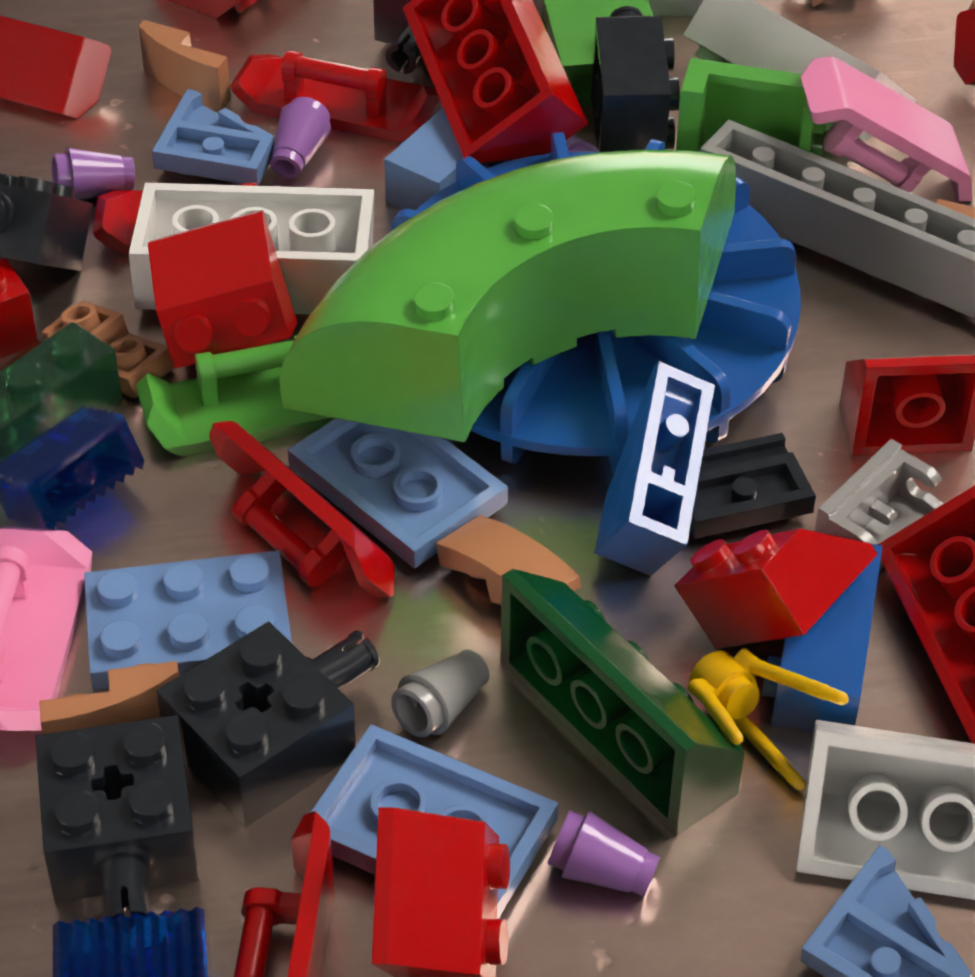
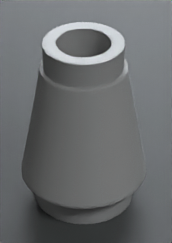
M466 649L459 654L404 676L398 684V690L393 693L391 699L392 709L398 722L405 730L417 737L444 733L479 692L481 687L488 682L490 674L486 662L478 653Z

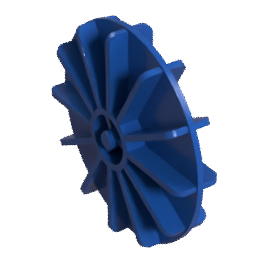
M563 132L551 133V154L529 156L485 168L473 157L468 156L456 163L455 183L439 191L416 210H400L392 221V230L438 201L476 183L531 165L599 152H568L565 135ZM651 139L645 150H665V143ZM736 177L734 216L696 339L655 335L616 338L612 330L577 338V347L553 355L534 366L527 361L504 378V388L483 409L473 424L471 431L500 442L501 460L516 464L525 449L558 455H608L611 471L615 473L653 367L660 361L715 385L705 440L710 443L720 441L728 434L729 419L747 408L765 392L771 383L781 380L787 368V361L797 337L801 312V293L795 268L796 253L793 244L786 239H781L767 220L749 205L750 186L741 178Z

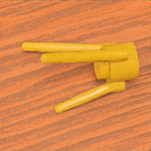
M746 648L741 649L734 658L729 653L721 650L705 655L695 665L690 674L687 686L688 691L702 702L732 744H741L744 734L795 790H803L806 786L803 777L747 716L755 709L760 698V691L757 687L755 676H761L838 705H845L848 702L847 693L764 662Z

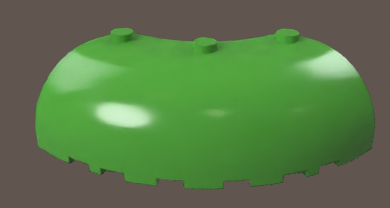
M644 149L599 152L555 159L516 169L476 183L438 201L397 226L369 248L330 287L308 316L286 355L281 368L280 393L283 408L465 442L473 424L483 409L504 388V378L527 361L534 366L553 355L577 347V338L612 330L616 338L655 335L696 339L734 216L736 168L733 156L686 150Z

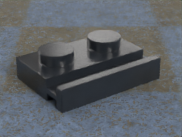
M783 433L703 450L690 530L694 539L814 512L816 495L794 453H789L786 449V438Z

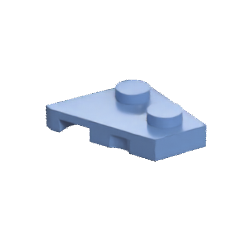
M187 89L152 150L154 169L229 181L235 184L257 183L259 185L272 158L274 136L256 125H249L243 122L239 115L227 108H223L218 113L203 105L201 93L196 90Z
M881 845L874 851L803 945L801 951V962L824 977H971L972 975L954 946L943 940L938 934L936 919L921 897L913 898L895 871V858L888 849Z

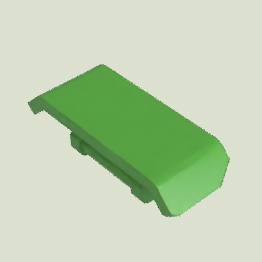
M297 335L290 341L212 355L211 352L195 354L198 378L168 383L148 373L136 383L146 426L165 450L179 456H190L215 451L209 438V433L213 423L234 421L259 442L314 432L336 418L283 408L280 393V372L284 359Z

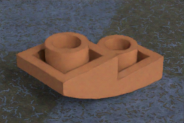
M143 20L138 25L143 68L160 84L182 97L187 89L196 90L202 94L204 106L219 111L225 108L231 100L227 56L191 47L190 32Z
M83 300L67 308L60 318L41 331L44 341L75 367L100 383L134 399L138 397L136 383L146 374L150 373L158 378H162L174 368L166 345L129 333L122 313Z
M481 515L435 543L440 566L467 573L473 578L486 579L490 602L501 605L502 575L511 569L562 581L573 591L581 587L580 576L549 549L524 533Z
M177 661L157 664L143 663L133 667L108 670L109 692L72 694L63 698L39 701L40 723L43 734L160 718L156 690L179 677Z

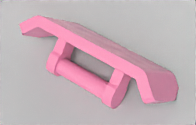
M835 57L817 58L810 62L800 77L812 121L815 124L837 121L824 137L823 148L825 151L836 157L844 156L886 179L892 186L907 192H911L921 182L922 178L933 169L950 179L958 203L973 200L972 179L953 126L949 122ZM865 131L909 157L899 162L858 139V137Z
M8 526L0 528V730L42 731L39 701L56 699L58 697L85 598L84 572H91L92 551L68 531Z

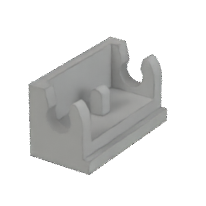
M890 439L818 508L815 532L877 545L943 505L930 492L921 490L915 484L913 478L932 488L942 478L933 467L901 449L902 444ZM881 560L878 577L886 570Z

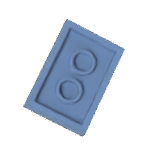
M336 418L287 450L288 464L294 472L414 569L437 553L436 542L479 515L488 518L507 505L508 486L445 438Z
M279 550L84 572L89 666L93 690L109 688L108 670L133 667L143 663L157 664L177 661L180 676L268 621L292 643Z
M371 724L311 812L316 811L330 827L332 856L374 875L376 874L379 807H395L486 822L499 835V844H507L510 855L508 888L498 889L497 919H499L558 820L559 803Z

